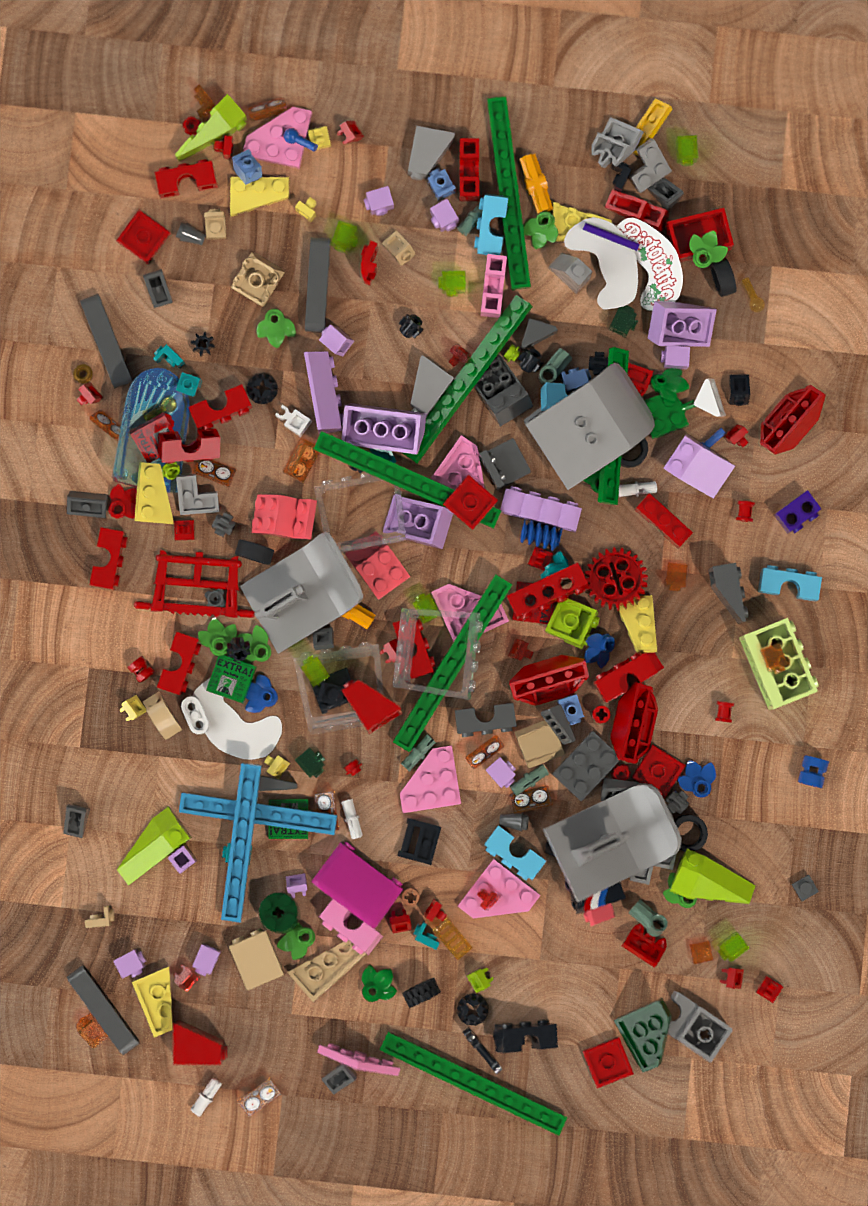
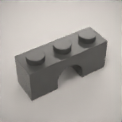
M514 703L494 705V717L489 722L479 721L476 718L474 708L455 710L457 734H462V737L474 736L473 732L481 731L482 735L493 734L494 729H501V732L513 731L512 727H516Z

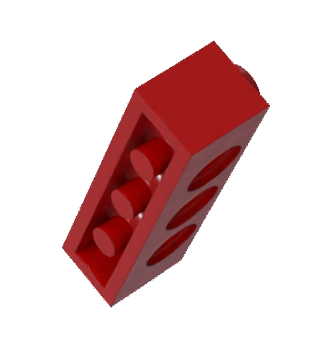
M577 562L507 595V598L517 619L522 618V620H526L532 617V613L540 610V612L545 611L551 607L550 604L556 601L559 604L568 600V596L573 593L579 595L585 592L589 584ZM564 580L572 582V586L569 589L561 587V583ZM552 588L554 590L553 596L545 597L543 595L544 590ZM530 596L536 598V603L532 606L526 605V599Z

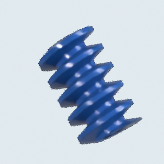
M525 519L520 541L523 543L527 538L528 545L535 541L536 547H539L542 542L543 549L550 545L551 551H554L559 546L563 528L557 533L556 526H553L549 531L548 524L541 528V523L538 522L534 527L533 520L526 524Z

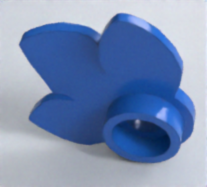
M594 633L586 641L589 647L585 652L586 663L597 661L598 666L603 668L609 661V652L614 649L615 640L609 634L601 635Z
M258 674L256 683H251L246 699L249 701L246 704L245 710L251 713H259L265 707H271L277 703L278 693L272 688L268 677ZM269 693L270 699L266 700L265 696Z
M689 760L685 767L686 776L678 778L679 785L685 791H692L697 797H706L710 794L711 783L716 778L715 767L710 762L702 768L696 762ZM699 784L705 786L704 791L700 792L698 790Z

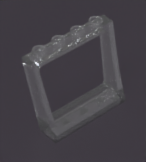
M364 473L360 474L358 479L352 480V476L340 478L341 482L333 483V480H326L321 482L322 485L315 486L314 491L323 532L326 531L331 536L322 496L324 492L383 480ZM394 485L398 531L338 542L336 545L341 553L407 541L401 488Z
M402 608L393 687L470 700L471 692H474L476 688L473 673L478 670V661L475 660V656L480 651V641H477L478 633H481L483 623L480 621V613ZM418 616L469 619L463 685L460 692L422 686L410 682Z
M366 642L361 643L358 648L342 646L339 651L332 652L331 649H324L320 651L321 654L313 655L312 652H305L301 654V657L293 658L310 735L361 727L363 724L354 711L312 717L302 672L305 666L373 656L377 691L384 696L379 644L371 645V643Z

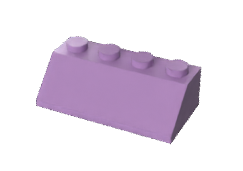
M304 352L319 435L321 431L325 433L342 431L344 416L343 413L339 414L338 406H342L340 394L336 395L335 387H338L337 376H332L331 368H335L333 356L329 357L328 352Z
M348 404L345 405L341 440L358 447L418 454L425 432L426 413Z

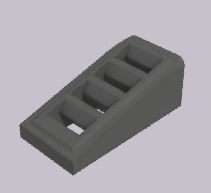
M561 704L540 712L563 745L576 741Z
M260 776L259 791L298 788V784L294 782Z
M604 778L600 801H604L643 783Z

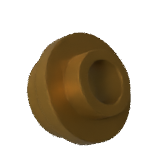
M80 364L74 369L73 376L78 383L86 384L91 381L93 371L90 366ZM82 371L87 372V375L84 378L80 377V373Z

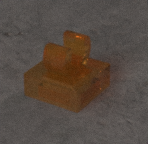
M709 940L689 944L693 964L713 961Z

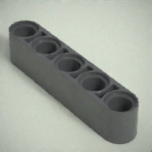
M311 237L305 316L306 332H323L325 329L331 238Z
M99 294L80 300L114 389L133 382Z
M84 965L67 976V980L122 1055H125L140 1044L137 1036Z

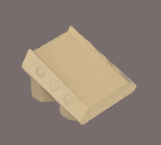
M251 252L250 256L244 260L242 269L235 277L231 288L264 307L285 271L259 254Z
M545 720L515 731L528 768L565 755L560 740Z

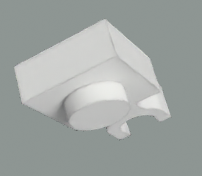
M282 405L281 408L286 411L285 414L279 415L276 413L275 416L280 420H286L284 426L301 437L311 424V419L296 409L291 414L288 408Z

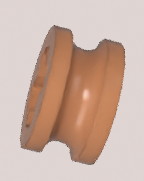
M408 888L402 893V901L407 906H414L419 902L420 894L416 889ZM409 891L416 895V900H413V903H409V899L405 898Z

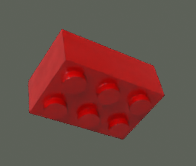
M725 208L668 221L665 226L668 239L675 248L680 262L693 259V252L689 247L693 234L702 238L706 233L715 231L718 241L717 246H725L728 250H731L734 246Z

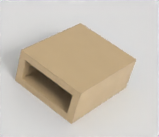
M261 928L251 932V937L244 939L241 936L232 940L233 944L229 946L247 991L285 974L267 930L262 931Z

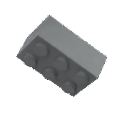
M591 731L552 775L579 801H582L620 760H618L615 751L594 731Z

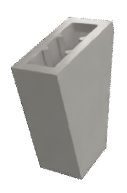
M416 126L408 176L419 181L423 178L427 179L429 173L434 170L454 142L455 133Z
M563 253L548 267L576 294L586 285L592 274V270L579 258Z
M423 355L419 361L410 405L413 408L412 412L426 413L427 417L450 386L454 377Z

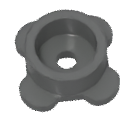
M222 589L212 592L207 591L205 593L208 601L207 606L225 607L224 591Z

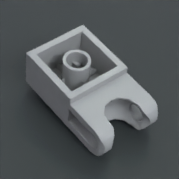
M673 991L671 999L680 1008V1015L675 1021L670 1022L668 1035L711 1063L733 1029L681 993ZM708 1030L709 1038L702 1040L700 1038V1031Z

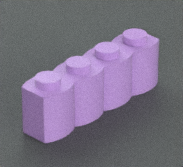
M513 486L505 490L500 509L502 510L501 513L576 532L582 508L578 507L579 504L567 501V504L559 502L560 499L548 496V499L540 497L541 494L529 491V494L521 492L522 489Z

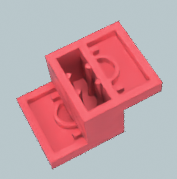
M257 494L251 533L273 535L287 539L311 540L317 501L297 499L283 495Z
M377 531L345 553L348 560L378 600L410 578L408 572Z

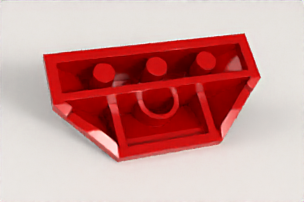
M812 385L786 394L761 423L760 445L775 455L794 449L819 420L826 395Z
M559 655L523 666L509 681L514 700H520L537 706L573 695L583 682L589 678L585 659Z
M635 682L618 701L610 737L618 760L636 764L638 759L650 748L658 714V706L653 694V687Z

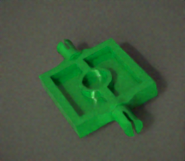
M677 393L675 402L667 401L661 395L644 400L652 413L655 424L653 430L649 433L651 439L653 440L688 427L689 424L685 411L696 407L693 405L694 400L682 404Z

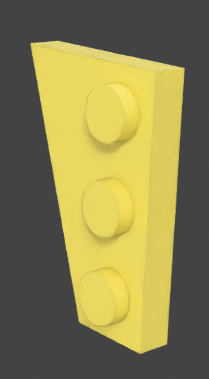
M231 177V217L245 211L254 210L257 207L289 199V177H261L247 185L239 177Z
M553 202L554 225L558 229V238L555 242L564 241L568 231L584 219L595 217L612 223V220L590 213L586 214L577 211L575 208H567Z
M139 462L135 521L174 524L160 464Z
M652 595L640 596V601L634 599V606L627 603V609L621 605L619 609L620 617L628 630V635L636 652H657Z
M166 967L132 982L154 1037L173 1030L170 967Z

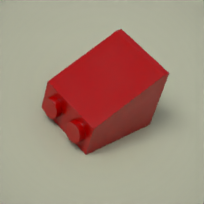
M351 680L344 685L345 689L342 692L369 735L403 714L397 704L360 680L356 682Z
M177 1020L173 1024V1065H221L228 1057V1045H224V1040L181 1020Z

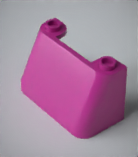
M340 842L311 882L367 925L375 929L404 890L401 888L402 883L394 877L390 880L353 852L355 848L349 843L345 842L342 844Z

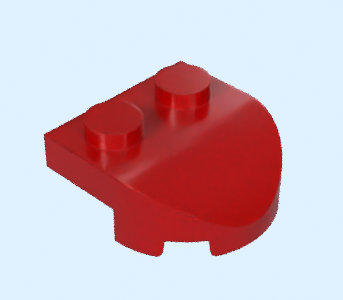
M371 240L369 245H364L361 252L362 280L368 286H371V280L375 279L378 272L377 264L373 263L378 253V243Z

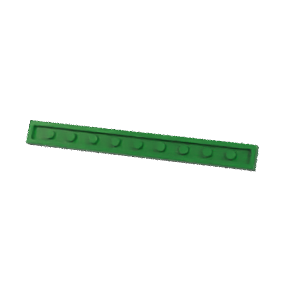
M507 97L488 98L487 105L499 195L509 196L506 217H502L511 290L531 288Z
M517 295L513 298L426 417L425 432L418 454L401 452L415 463H419L533 307L529 302Z
M321 431L313 449L440 506H443V503L454 492L452 488ZM492 507L479 523L494 529L502 510Z
M496 574L494 575L392 741L394 744L410 753L513 584Z
M389 1031L380 1047V1051L558 1136L566 1123L567 1116Z

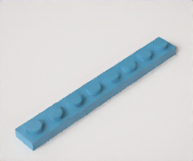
M241 763L221 920L240 923L242 921L262 765Z
M182 792L179 813L234 820L236 800ZM257 803L254 824L335 835L338 815Z

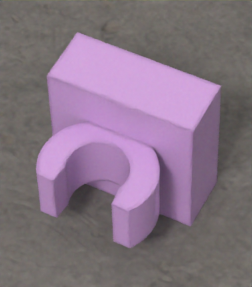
M305 873L286 876L288 894L291 893L292 898H295L296 892H302V895L306 896L307 879Z

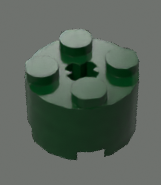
M273 893L260 903L259 918L262 925L269 931L276 934H286L292 931L298 924L300 908L297 902L289 895ZM278 909L284 911V914H281V918L275 915Z

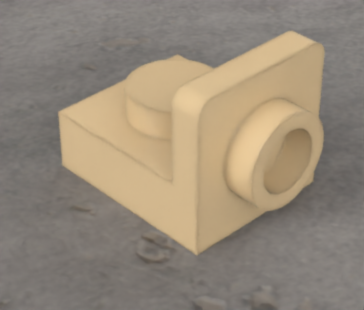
M210 209L209 212L204 213L207 240L226 239L224 212H220V209Z
M397 231L382 243L384 248L401 266L410 261L415 255L411 245Z
M110 905L104 906L105 918H102V914L90 915V919L85 920V928L112 925L111 921H114V910L110 909Z

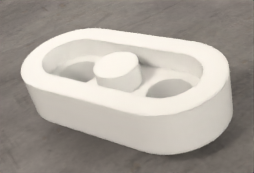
M196 697L185 698L182 701L181 709L190 730L195 734H204L209 728V721L201 702ZM190 703L195 704L194 710H189L188 705ZM198 721L203 722L202 728L196 727Z

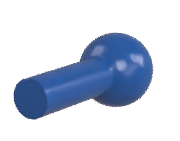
M289 128L284 132V140L287 143H298L314 152L317 150L318 145L299 136L296 129Z
M720 428L707 441L700 443L710 449L726 432L723 428Z

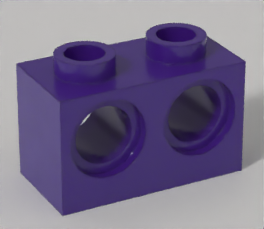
M807 490L774 514V516L787 534L791 531L795 534L804 527L802 525L803 522L807 519L811 522L819 516L817 512L821 510V507ZM803 503H808L811 506L810 513L802 510ZM788 514L795 517V524H789L786 521Z

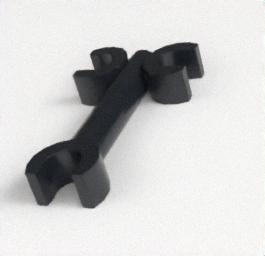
M469 1027L463 1031L465 1038L479 1052L496 1074L503 1070Z

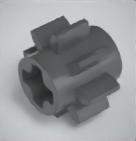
M224 512L223 516L218 514L212 524V527L216 529L214 533L221 537H224L225 534L230 536L236 525V522L232 521L233 516Z
M674 790L665 800L668 803L669 811L672 814L675 811L681 814L690 804L687 801L689 796L682 790L679 793Z

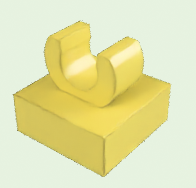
M327 126L308 130L310 141L318 145L317 150L331 147Z
M309 197L305 204L299 201L295 206V210L312 222L316 217L313 209L317 203Z
M137 695L121 704L123 707L120 709V712L126 711L129 715L126 718L127 721L134 720L147 712V709Z
M268 755L264 761L270 766L267 772L277 779H280L290 765L288 761L279 755L275 759Z

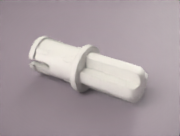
M635 481V484L619 485V497L632 495L639 497L642 494L657 492L656 482L638 483Z
M353 799L341 802L346 817L344 821L348 824L351 838L357 839L362 837L363 834L358 820L360 817L357 816Z
M216 1078L211 1079L204 1091L199 1093V1098L190 1110L197 1116H201L209 1103L213 1102L212 1098L222 1083Z

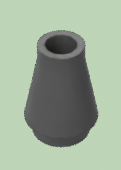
M181 223L176 238L183 242L202 246L206 235L188 223Z
M521 812L500 815V826L521 832L528 830V814Z

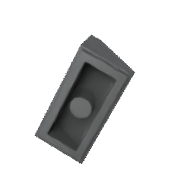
M69 491L67 496V514L106 518L107 494Z

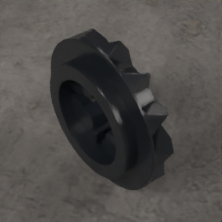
M266 373L255 374L249 379L247 393L253 402L267 404L275 399L278 393V385L271 375ZM262 381H264V385L268 389L264 390L261 397L260 390L254 387L261 386Z
M468 994L462 997L457 1005L458 1017L466 1025H479L488 1016V1004L480 995ZM467 1003L473 1007L480 1004L476 1009L478 1017L473 1013L466 1016L469 1011Z

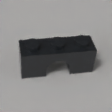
M548 1019L537 1020V1024H531V1021L519 1022L518 1026H513V1023H503L501 1027L494 1028L495 1049L498 1053L522 1052V1041L527 1035L531 1039L533 1049L558 1048L557 1024L549 1023Z

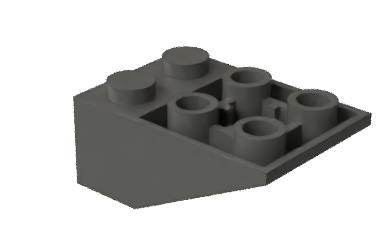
M498 355L474 387L501 427L533 407L527 391L501 355Z
M736 563L713 566L708 569L711 589L738 624L746 622L748 610L747 606H743L742 598H745L743 586L740 587L739 579L742 578L740 567H737Z

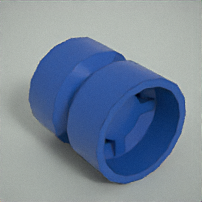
M804 755L802 762L804 770L800 771L798 782L823 788L825 781L823 773L827 772L829 761ZM810 767L818 768V773L810 772Z

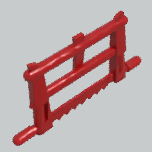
M160 550V554H157L155 557L158 561L156 579L153 583L156 584L152 603L136 601L134 603V608L151 609L152 612L169 611L172 614L177 612L180 615L184 612L187 615L192 613L194 616L200 614L202 617L206 614L209 617L214 615L217 618L220 615L230 618H238V616L245 618L255 617V611L238 610L237 591H240L238 586V568L242 566V562L238 560L239 556L232 557L229 560L203 557V552H196L195 557L168 555L165 551ZM168 562L195 564L194 579L167 577ZM202 565L229 567L228 582L201 580ZM166 585L227 590L226 608L165 603Z

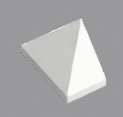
M706 379L693 405L716 417L726 416L715 380Z

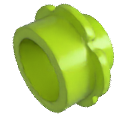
M512 344L503 356L507 359V362L510 360L514 362L521 353L518 351L519 346L516 347Z
M177 462L166 463L162 467L163 477L169 480L176 479V476L180 475V466L177 465Z

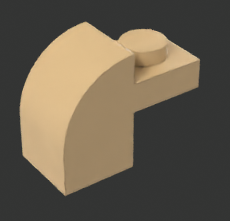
M160 692L143 701L149 717L165 740L182 730Z

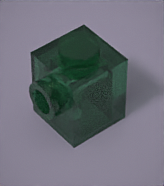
M627 305L619 307L608 330L626 338L629 330L634 331L638 320L635 319L637 313H634L635 310Z
M310 747L295 759L296 763L309 778L313 776L317 778L325 771L323 769L325 766L323 762L326 759L319 751L315 753Z

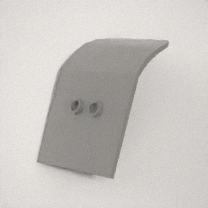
M617 363L611 364L591 381L525 424L567 490L633 448L655 426L652 413L625 370Z
M326 531L319 534L303 548L240 586L253 611H255L256 618L267 632L278 654L344 615L363 599V593L357 579L335 541Z
M646 783L631 787L543 829L577 902L672 857L681 847L679 830L661 793L657 788Z

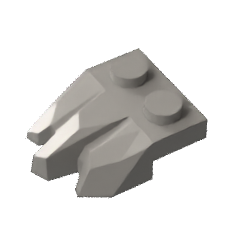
M610 117L603 133L598 132L593 141L592 155L601 154L598 163L603 168H606L611 162L613 165L618 166L635 151L644 132Z

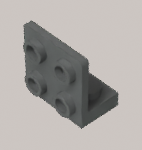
M513 438L489 451L485 450L479 453V458L496 490L531 473Z

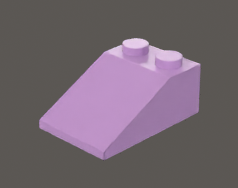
M654 301L648 339L658 346L710 347L717 309L672 301Z
M686 434L663 469L714 498L735 465Z
M393 495L383 533L443 549L453 513L443 506Z

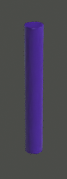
M585 223L583 227L584 231L635 251L639 248V243Z

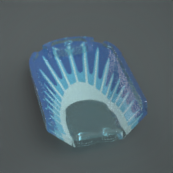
M151 368L143 371L134 379L128 390L112 472L114 482L137 488L139 462L147 463L129 431L163 412L164 414L171 415L172 420H174V431H178L182 444L186 443L190 412L188 408V395L176 391L179 378L167 369ZM160 458L151 462L160 464L161 469L166 464L165 462L162 463ZM176 461L177 465L180 466L181 475L183 461ZM163 477L167 493H178L177 480H169Z

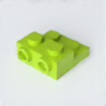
M568 599L557 604L545 632L563 639L568 644L583 649L584 645L588 646L586 641L590 636L592 627L596 628L598 626L600 618L598 617L597 610Z

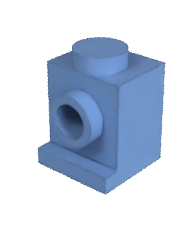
M249 149L232 157L233 170L245 185L262 177V166L252 156Z
M438 168L429 173L428 183L438 202L456 193V188L445 169L440 171ZM443 179L444 184L439 185L437 181Z
M579 367L569 370L567 375L565 371L560 374L562 383L565 384L566 394L576 391L591 380L589 370H579Z
M577 694L557 701L558 705H562L570 726L581 722L580 718L584 717ZM569 707L575 708L574 714L568 712Z

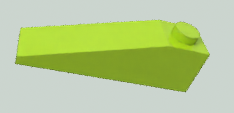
M228 94L212 109L210 119L198 126L197 135H191L176 152L175 156L179 162L213 145L215 141H221L225 135L230 136L237 130L241 131L245 127L247 121L245 113Z
M169 806L152 818L118 867L117 871L128 886L192 838Z
M687 849L681 857L670 891L688 899L701 898L709 901L724 900L731 903L749 904L756 885L708 857Z

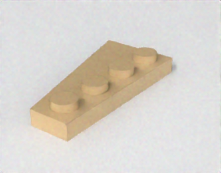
M348 940L346 943L338 944L336 947L325 951L287 973L312 1002H315L367 954L364 952L362 955L352 948L354 944Z

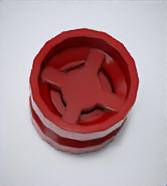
M143 656L127 667L131 673L136 675V680L139 683L155 672L151 666L146 664V659Z

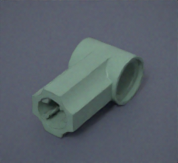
M561 348L556 351L539 373L538 379L541 385H544L546 382H555L573 359L569 353ZM550 372L553 378L546 380L543 377V373Z
M639 900L629 911V914L646 928L647 933L653 937L660 936L667 928V919L663 915L655 913L642 900ZM653 922L659 923L661 929H656L653 926Z

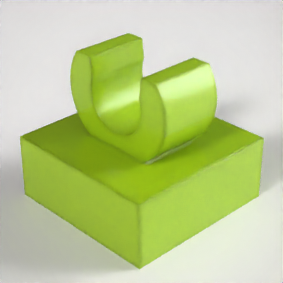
M488 968L478 969L467 975L476 993L491 986L490 982L494 978L487 979L484 974L488 971Z

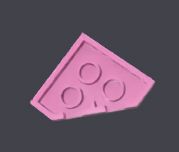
M296 107L290 108L246 137L243 152L249 149L256 160L300 169L304 146L298 143H287L284 140V132L289 128H293L298 131L299 136L306 139L312 111Z
M461 435L433 474L431 480L455 490L469 474L484 487L478 447Z
M448 584L431 593L454 642L481 596ZM500 604L483 633L509 622L502 604Z
M452 746L433 748L400 793L403 813L461 804Z
M493 859L458 904V907L472 918L526 912L531 909L541 895Z
M328 1043V1046L319 1045L317 1053L352 1068L395 1076L399 1075L400 1068L394 1066L393 1061L387 1059L380 1061V1059L374 1057H366L367 1054L355 1051L353 1053L350 1050L339 1049L340 1046Z

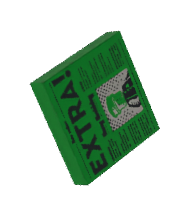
M225 655L218 656L206 691L244 704L257 667L242 661H234V658Z
M269 799V805L308 811V799ZM269 826L268 839H308V831Z

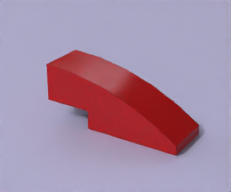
M613 189L605 205L606 209L627 219H639L659 232L663 231L669 217L666 209L651 205L645 200Z

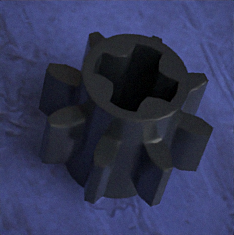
M407 314L399 321L401 325L400 332L406 338L413 337L415 339L424 330L420 327L422 320L417 315Z
M206 332L203 333V336H199L196 333L197 339L191 341L193 345H196L193 348V352L199 351L200 357H203L204 353L211 355V348H216L214 344L210 343L214 340L213 336L207 338ZM201 341L206 343V348H203L200 345Z
M525 349L518 358L521 361V369L527 373L532 371L536 373L544 363L540 361L542 358L541 353L535 349Z
M595 351V356H589L588 370L593 371V374L596 376L608 367V357H604V352Z
M233 637L230 643L226 644L228 657L233 656L234 661L245 660L247 655L251 654L249 641L244 642L243 637Z

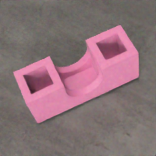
M487 254L481 316L500 317L507 256Z
M332 899L319 916L323 920L322 925L330 931L334 928L339 932L337 936L345 943L348 940L354 944L352 948L362 955L364 952L369 955L383 936L365 922L358 929L349 930L347 921L352 913Z

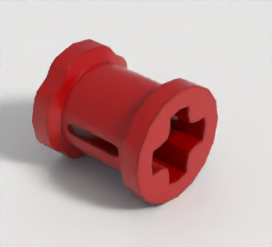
M738 501L739 511L736 521L753 522L752 509L755 506V502Z
M717 701L718 712L715 721L732 723L731 712L735 703Z
M597 706L592 711V719L600 724L607 722L611 715L610 710L606 706ZM600 709H602L603 713H606V717H603L602 720L596 716Z

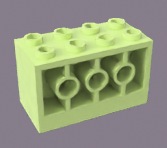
M788 618L739 637L768 710L776 709L818 692L816 688L819 687L818 681L815 676H811L809 671L811 668L810 662L807 657L804 658L802 650H804L800 639H796L794 634L796 632L795 625ZM772 640L777 642L776 649L771 646ZM780 658L785 662L784 667L779 665ZM787 677L792 679L791 686L786 683Z

